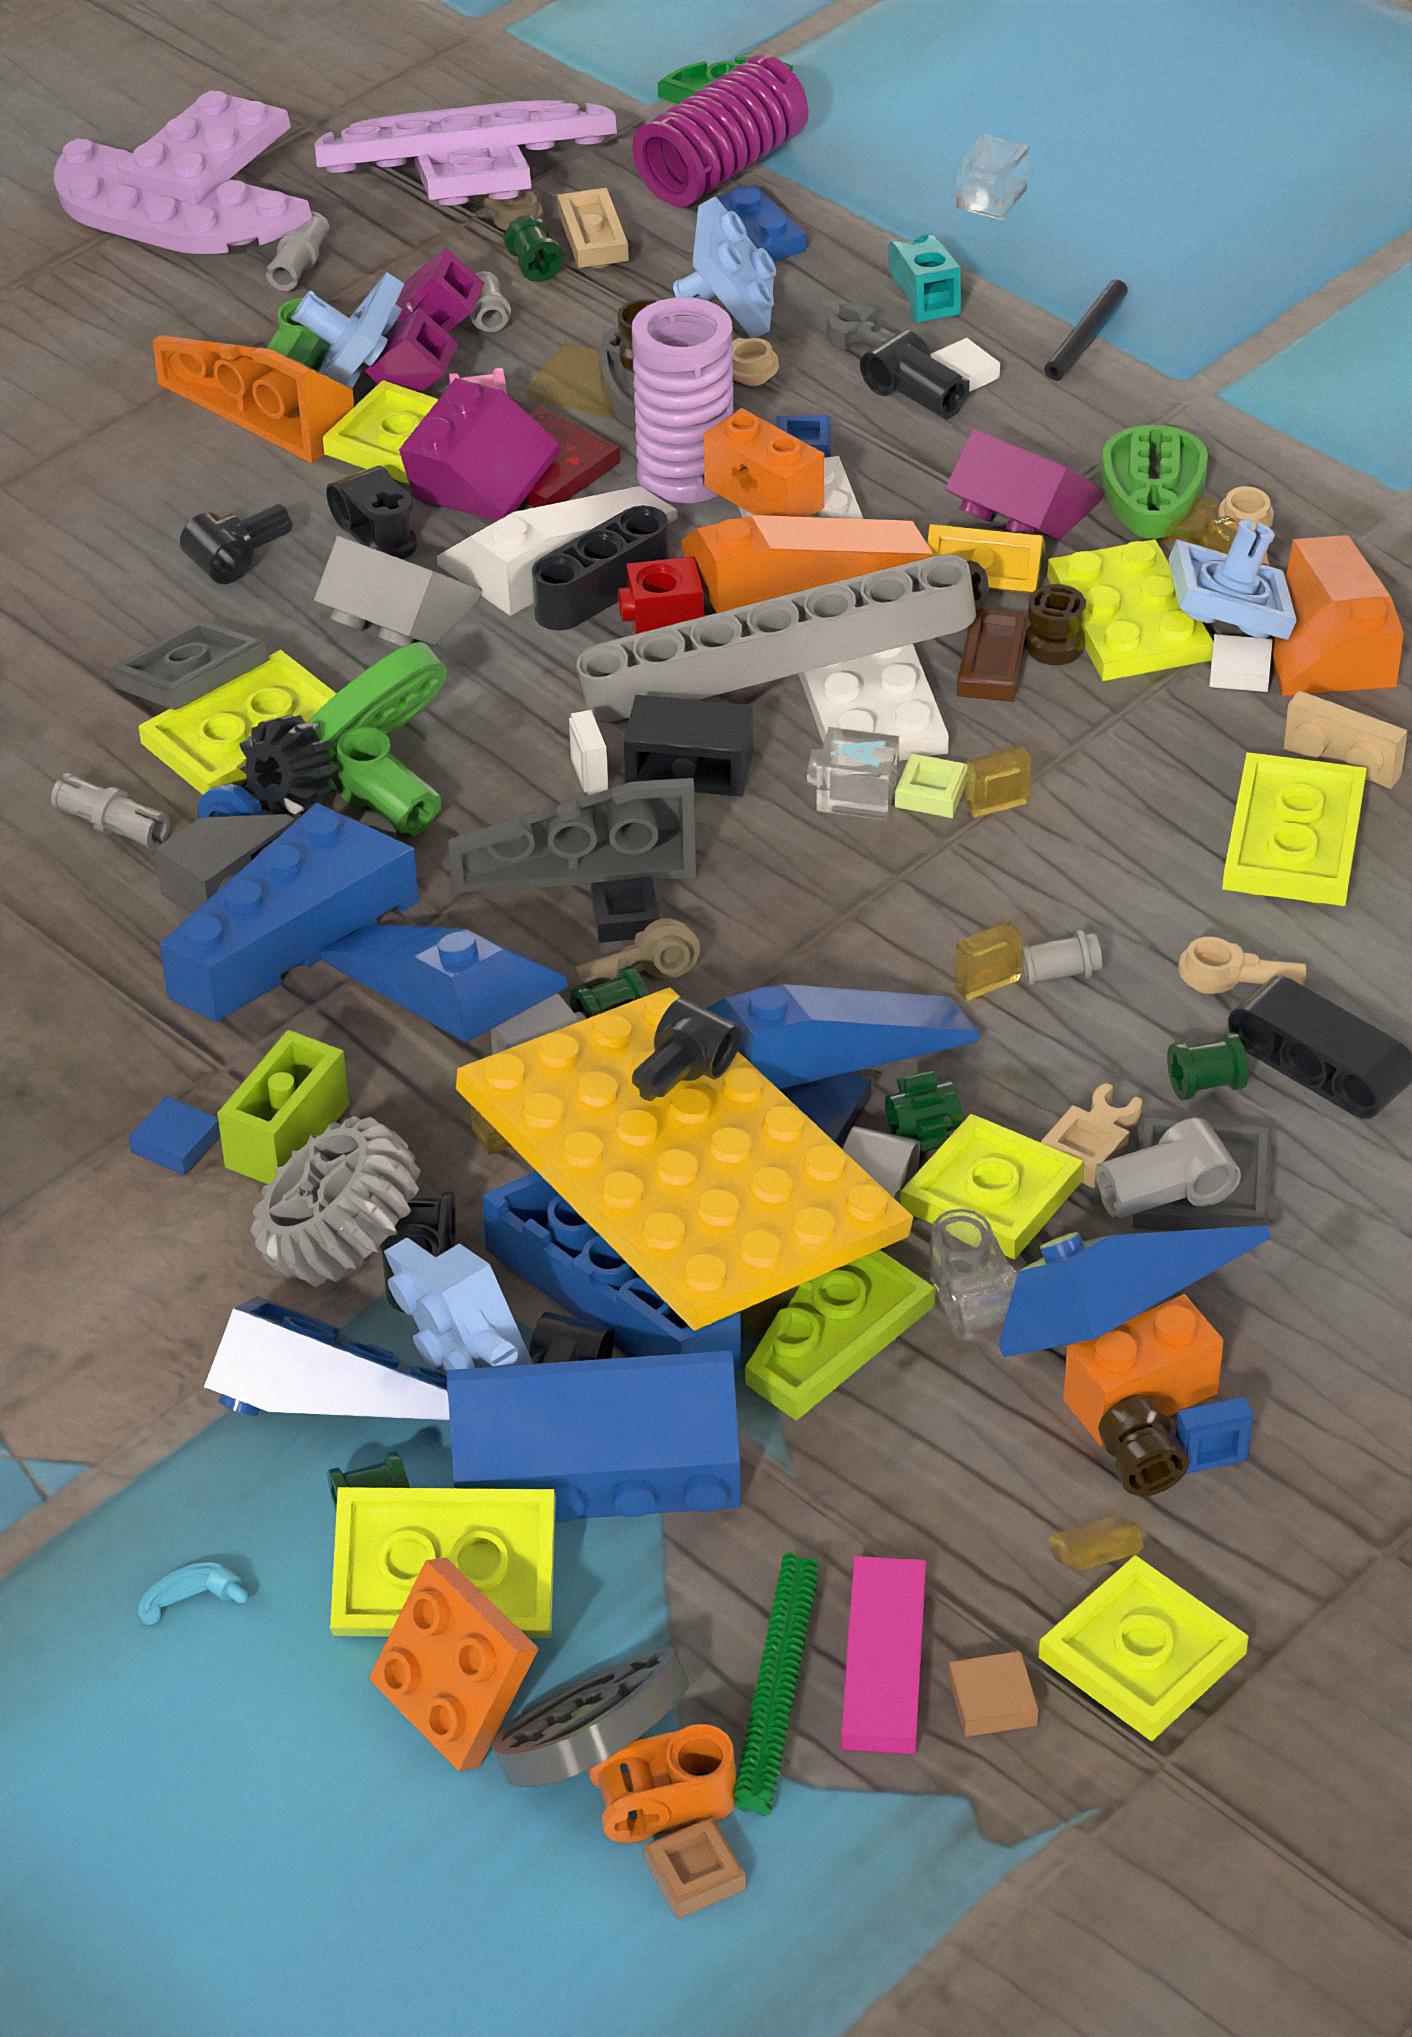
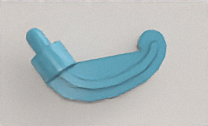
M214 1562L194 1563L171 1572L152 1585L142 1596L138 1604L137 1613L142 1623L151 1625L160 1619V1608L207 1589L222 1601L233 1599L238 1603L246 1602L248 1593L241 1587L242 1579L226 1566Z

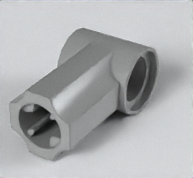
M1201 1118L1185 1119L1175 1124L1165 1132L1158 1145L1096 1164V1182L1100 1189L1102 1203L1112 1218L1119 1217L1120 1219L1183 1198H1187L1194 1206H1211L1223 1201L1232 1194L1241 1179L1240 1168L1212 1126L1205 1119Z

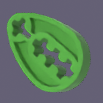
M1164 425L1136 426L1113 435L1104 445L1102 452L1103 490H1105L1107 503L1116 517L1135 535L1149 539L1167 537L1186 523L1198 508L1205 491L1208 461L1205 445L1196 436L1187 431ZM1149 453H1160L1159 479L1149 478ZM1150 507H1155L1157 510H1156V511H1152V510H1149V508H1150Z
M417 642L406 645L364 671L324 704L307 722L320 723V740L334 742L328 753L330 760L337 762L336 743L344 732L355 727H371L384 732L387 736L401 728L420 713L436 696L445 682L447 668L427 644Z

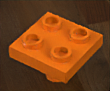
M447 1558L431 1559L425 1561L368 1679L458 1771H464L480 1767L539 1648Z

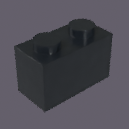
M635 695L624 737L625 784L638 781L693 778L694 792L743 797L753 754V705Z

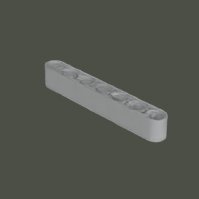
M949 554L938 555L594 645L580 654L576 666L587 710H591L594 718L598 721H619L630 718L635 695L699 700L956 633L966 629L973 623L976 617L970 568L965 559L959 556Z

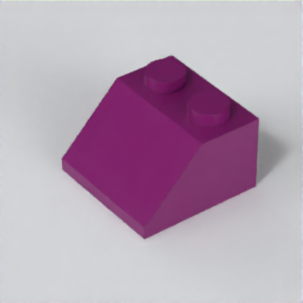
M455 378L399 448V452L413 498L498 521L517 510L559 455L561 448L559 442L503 390Z
M974 428L970 432L945 488L946 491L962 499L959 510L990 522L994 513L1009 520L1005 529L1012 533L1039 535L1041 533L1058 541L1098 505L1105 494V490L1068 467Z

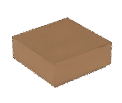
M1021 1651L949 1662L948 1679L964 1737L1037 1726L1038 1708Z
M712 1817L643 1845L644 1862L677 1919L746 1890V1874Z

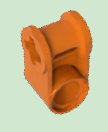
M707 1724L691 1725L678 1731L633 1741L612 1757L588 1769L593 1785L601 1789L606 1808L602 1813L601 1819L603 1831L607 1838L614 1842L626 1844L641 1842L657 1834L686 1828L710 1817L717 1822L730 1814L736 1805L734 1801L737 1797L733 1795L736 1792L734 1787L737 1785L733 1744L725 1732L718 1727ZM622 1763L626 1764L629 1772L622 1774L620 1765ZM698 1773H710L707 1775L695 1776ZM636 1810L637 1818L635 1820L630 1818V1811Z

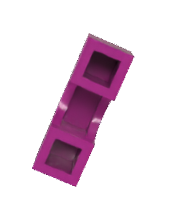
M446 247L405 281L395 303L402 308L401 313L390 330L385 335L381 334L388 341L371 366L367 365L364 371L374 379L377 385L384 380L419 393L423 392L445 374L458 345V342L448 333L460 321L472 313L484 282Z

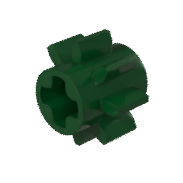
M924 1071L897 1078L900 1092L886 1095L885 1113L891 1134L918 1140L921 1153L939 1149L949 1138L947 1131L955 1130L963 1123L962 1107L954 1084L951 1081L937 1083L934 1071Z

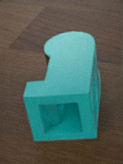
M933 234L920 236L914 241L905 243L899 240L891 241L888 246L890 272L895 285L901 286L909 298L910 314L916 323L960 315V266L942 242L938 241Z

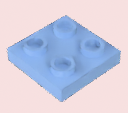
M715 196L698 206L692 264L696 271L683 279L674 281L673 290L676 297H692L708 301L717 296L750 338H757L770 331L771 311L774 305L773 285L776 268L768 252L763 248L757 249L748 238L740 217L734 211L728 212Z
M386 272L349 318L316 296L311 290L304 296L291 319L299 322L330 344L318 372L353 388L361 374L357 368L363 362L371 366L388 341L381 334L385 335L390 330L401 313L402 308L395 303L404 283Z
M1241 520L1228 554L1176 539L1168 560L1179 609L1184 610L1187 615L1201 622L1213 623L1217 619L1237 625L1243 632L1256 638H1268L1272 635L1286 640L1289 639L1297 619L1283 570L1261 564L1275 535L1269 527L1258 522L1253 532L1251 531L1253 521Z

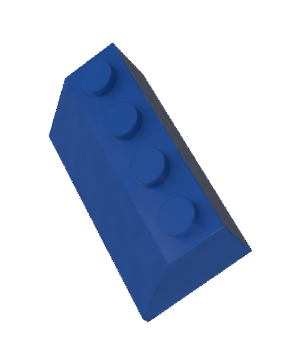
M732 1351L447 1370L453 1482L456 1489H554L556 1497L555 1522L612 1516L640 1517L646 1514L683 1511L711 1512L717 1509L741 1507L740 1457Z

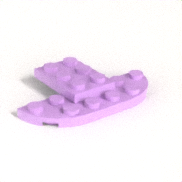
M210 90L199 96L194 104L178 117L170 120L162 130L146 143L138 146L134 153L94 143L87 139L76 138L63 147V153L59 157L54 169V183L61 206L74 220L95 229L183 253H228V245H244L257 238L259 244L263 245L283 237L287 232L295 230L303 223L312 219L308 200L289 196L279 191H271L245 184L242 181L230 180L232 176L290 129L291 125L288 112L285 109L266 105L260 101H250L227 95L221 91Z
M564 100L517 101L392 115L350 124V128L342 130L341 138L334 140L333 132L324 134L315 142L317 167L326 166V171L339 173L356 169V163L376 161L377 166L393 167L405 164L406 157H414L415 166L429 200L438 199V203L441 205H458L469 201L468 196L488 193L491 199H510L517 197L519 190L531 189L530 168L518 145L525 144V148L529 150H543L554 147L555 140L573 138L577 144L600 143L605 140L604 135L617 134L616 116L609 108L592 103H586V112L579 111V105L564 103Z

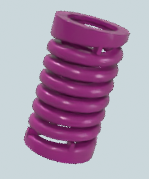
M766 54L754 55L744 64L738 65L730 72L722 75L703 89L698 90L679 104L674 105L666 112L657 116L651 122H647L637 129L633 137L632 151L634 163L640 177L657 198L677 208L689 206L701 198L703 194L709 193L730 179V177L735 176L804 130L808 121L809 110L803 87L796 75L782 61Z

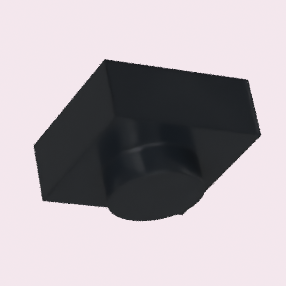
M652 877L591 883V901L599 943L633 940L636 933L644 931L650 923L660 919Z

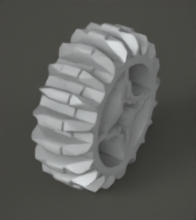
M353 1116L346 1119L342 1125L337 1122L329 1124L324 1134L320 1136L316 1134L310 1135L308 1143L299 1151L292 1150V1157L284 1166L275 1169L276 1177L272 1183L262 1188L261 1193L264 1199L255 1205L252 1212L256 1219L253 1221L250 1232L256 1238L254 1245L263 1253V1259L285 1278H291L298 1285L308 1282L314 1287L323 1284L328 1278L334 1282L340 1280L345 1271L350 1267L356 1270L360 1269L364 1258L372 1252L379 1253V1245L388 1236L396 1235L395 1225L399 1219L409 1215L411 1211L407 1202L413 1199L419 1190L415 1181L421 1170L414 1163L415 1156L407 1149L408 1144L395 1131L389 1130L384 1124H379L372 1117L360 1120Z

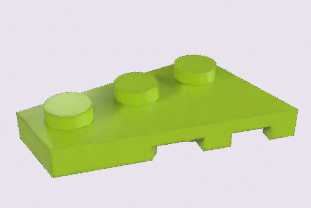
M877 1250L800 1284L787 1308L779 1310L745 1366L746 1385L797 1421L935 1306L936 1288L881 1250Z

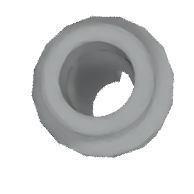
M488 271L475 273L484 282V285L473 311L470 313L471 321L477 328L485 332L499 331L510 319L511 308L509 301L501 294L500 282L495 274Z
M1082 929L1074 931V937L1031 946H1020L1022 969L1028 985L1081 974L1083 979L1091 978L1093 971L1102 970L1103 968L1102 954L1097 935L1095 933L1084 935Z

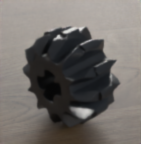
M286 715L276 719H269L251 728V736L239 744L246 759L236 767L246 773L248 782L244 789L256 794V799L260 801L262 810L271 811L273 815H288L290 812L293 815H303L315 803L324 806L325 798L337 790L330 775L340 766L330 760L328 753L334 742L320 740V723H305L301 715Z

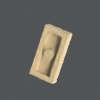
M607 188L557 195L558 214L578 268H602L612 263L629 261L628 242Z
M1298 691L1288 703L1283 749L1319 762L1366 767L1365 780L1392 789L1402 776L1408 730Z

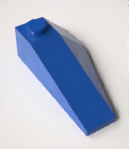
M782 984L774 987H760L752 992L726 997L706 1008L742 1028V1038L738 1052L778 1089L978 1042L979 1030L954 1001L947 996Z
M1267 1225L1110 1235L1088 1241H1082L1079 1232H1074L1051 1240L1040 1247L1043 1258L1018 1271L999 1341L1003 1357L1097 1339L1269 1240L1271 1235Z

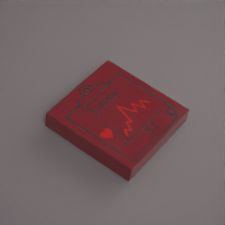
M540 406L528 413L559 442L561 448L559 455L523 501L536 508L565 502L620 463L619 446Z

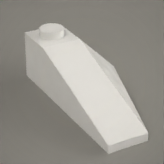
M637 486L517 511L437 556V565L462 583L482 590V597L512 616L534 603L532 567L543 556L631 507L642 505L656 507L667 515L668 524L678 519V510L645 488Z

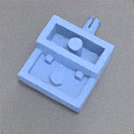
M409 1238L403 1239L384 1251L394 1273V1276L388 1279L390 1291L401 1309L406 1314L413 1315L420 1331L413 1335L415 1346L422 1359L433 1371L439 1368L447 1372V1370L533 1364L489 1263L461 1244L454 1246L438 1257H434Z

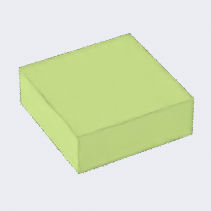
M911 754L895 790V807L953 818L968 782L969 764Z

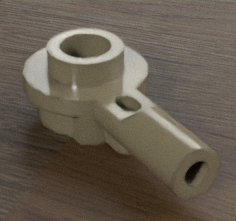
M519 190V195L510 199L489 198V193L468 196L493 210L494 224L506 231L510 223L520 216L532 215L542 220L544 218L543 206L537 201V196L528 190Z
M662 918L650 923L644 931L636 933L635 944L623 948L621 952L575 966L581 986L586 988L615 979L617 971L631 966L637 972L645 970L657 978H677L687 973L696 964L700 954L699 940L693 929L684 922L673 918Z

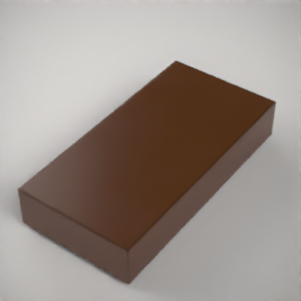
M984 608L976 611V617L968 627L957 679V696L1015 702L1027 641L1028 613Z

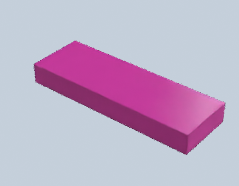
M854 1556L841 1750L916 1754L926 1560Z

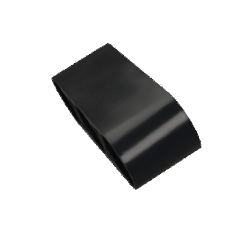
M653 506L631 507L536 561L532 567L534 616L536 622L549 630H568L618 602V588L627 587V564L669 559L667 515L662 510Z
M1274 976L1229 1015V1031L1235 1032L1239 1036L1248 1054L1361 1119H1371L1412 1083V1054L1405 1045L1285 976Z

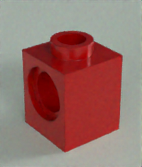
M694 556L627 564V587L618 588V605L621 622H631L634 635L704 617L703 588Z

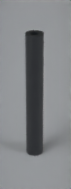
M1117 279L1112 280L1045 365L1044 372L1048 378L1058 381L1067 373L1127 295L1128 288L1124 282Z

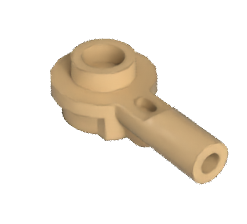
M738 338L731 342L733 345L732 380L746 386H758L777 373L779 369L778 356L772 350L769 342L759 338Z
M1248 486L1234 488L1219 505V523L1225 530L1235 536L1241 520H1252L1251 531L1253 532L1258 522L1269 528L1273 524L1274 510L1270 505V499L1266 493L1257 488ZM1266 552L1261 564L1270 566Z
M1201 937L1192 941L1189 947L1181 954L1178 972L1180 978L1196 991L1204 994H1216L1231 990L1238 982L1263 985L1274 976H1285L1304 986L1306 964L1260 960L1256 954L1243 953L1238 944L1229 943L1217 937Z

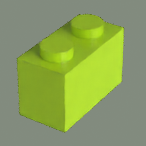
M287 1030L217 1113L225 1168L265 1184H270L277 1175L275 1169L284 1166L292 1157V1150L299 1151L308 1143L310 1135L316 1134L320 1136L324 1134L328 1125L336 1122L349 1107L344 1050Z

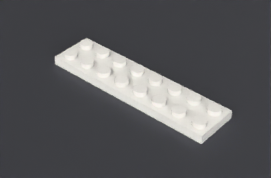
M840 457L824 458V508L811 517L863 519ZM739 507L742 517L753 515ZM913 644L798 674L833 771L870 765L840 753L842 744L886 740L884 747L874 748L872 758L879 760V764L908 760L911 754L934 756L948 753L949 735ZM838 740L839 743L835 744L833 743V741ZM863 749V750H854V751H857V752H860V753H863V754H864V750H865V749Z

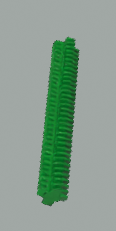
M788 1552L781 1558L783 1560L780 1563L782 1568L779 1570L780 1576L777 1578V1590L774 1592L776 1597L773 1599L774 1605L771 1607L773 1611L770 1613L771 1619L768 1621L770 1626L767 1628L768 1634L765 1636L767 1641L764 1643L765 1648L762 1650L764 1655L761 1657L762 1663L759 1665L761 1670L758 1672L759 1678L756 1680L758 1685L754 1689L756 1691L753 1695L755 1700L751 1704L753 1706L750 1710L752 1715L748 1719L750 1723L747 1725L748 1731L745 1733L747 1738L744 1740L745 1746L742 1748L744 1753L741 1755L740 1759L742 1761L739 1763L741 1769L737 1772L739 1777L736 1779L737 1785L734 1787L736 1792L733 1794L737 1797L734 1803L743 1812L755 1810L762 1816L772 1813L773 1811L770 1808L775 1805L771 1800L776 1798V1795L773 1793L778 1789L775 1784L779 1783L776 1777L781 1774L777 1769L782 1768L780 1761L784 1759L781 1754L785 1752V1749L782 1746L787 1744L784 1738L788 1737L786 1731L790 1728L787 1723L791 1722L789 1715L793 1711L790 1708L794 1707L792 1700L796 1696L793 1693L797 1692L795 1686L799 1682L796 1678L800 1677L798 1671L801 1670L800 1663L803 1662L801 1656L804 1655L803 1648L806 1647L804 1641L807 1640L805 1634L809 1632L807 1627L810 1626V1612L813 1611L811 1605L814 1604L813 1598L816 1596L814 1591L817 1590L816 1583L819 1581L817 1576L820 1575L816 1568L820 1565L817 1560L810 1557L800 1558L793 1552Z

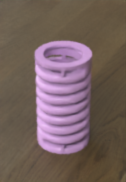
M675 297L657 301L637 313L632 322L633 371L635 372L636 458L639 461L637 463V480L641 487L661 500L677 504L698 503L718 496L717 493L705 487L703 433L733 414L732 320L729 314L719 305L692 297Z

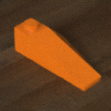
M159 335L152 340L159 385L312 464L325 455L323 436L354 408L352 388L271 349Z
M750 515L738 519H727L721 523L697 528L681 540V550L684 556L695 557L702 588L716 613L933 557V552L914 522L902 520Z
M1349 535L1293 539L1285 579L1297 621L1288 640L1274 636L1271 651V663L1281 695H1296L1298 691L1317 694L1397 687L1404 632L1390 594Z

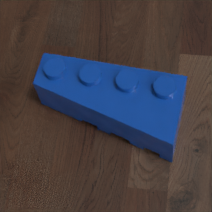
M315 803L160 943L167 997L218 1022L282 984L281 974L287 970L302 965L311 967L321 961L320 950L369 924L378 925L377 917L394 907L403 912L419 903L414 848L319 803Z
M537 1171L482 1195L486 1250L579 1320L612 1328L614 1331V1346L627 1356L645 1357L732 1351L734 1372L741 1369L739 1312L694 1331Z

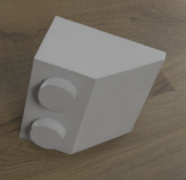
M337 536L314 601L334 608L330 619L363 631L366 620L380 625L379 638L403 647L412 644L414 638L435 645L479 601L482 590Z

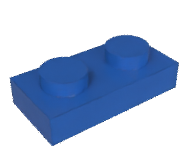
M756 185L739 187L730 193L717 197L728 212L734 211L740 217L748 238L757 249H765L773 262L806 251V233Z

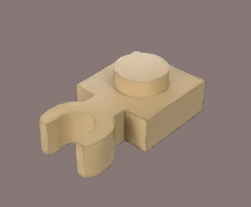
M1108 1083L1099 1086L1094 1091L1090 1112L1072 1105L1040 1142L1083 1160L1084 1180L1082 1183L1093 1189L1098 1185L1096 1182V1164L1123 1156L1128 1150L1129 1133L1138 1127L1141 1119L1142 1099L1134 1097L1129 1105L1123 1108L1111 1107L1113 1086Z

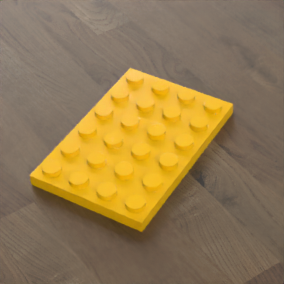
M670 987L458 1068L455 1089L694 1331L887 1247L910 1235L913 1216L738 1051L729 1068L718 1079L713 1080L702 1075L693 1081L681 1080L664 1097H656L653 1101H647L640 1097L639 1089L632 1084V1074L640 1064L655 1052L654 1037L658 1024L667 1008L676 999L680 998Z

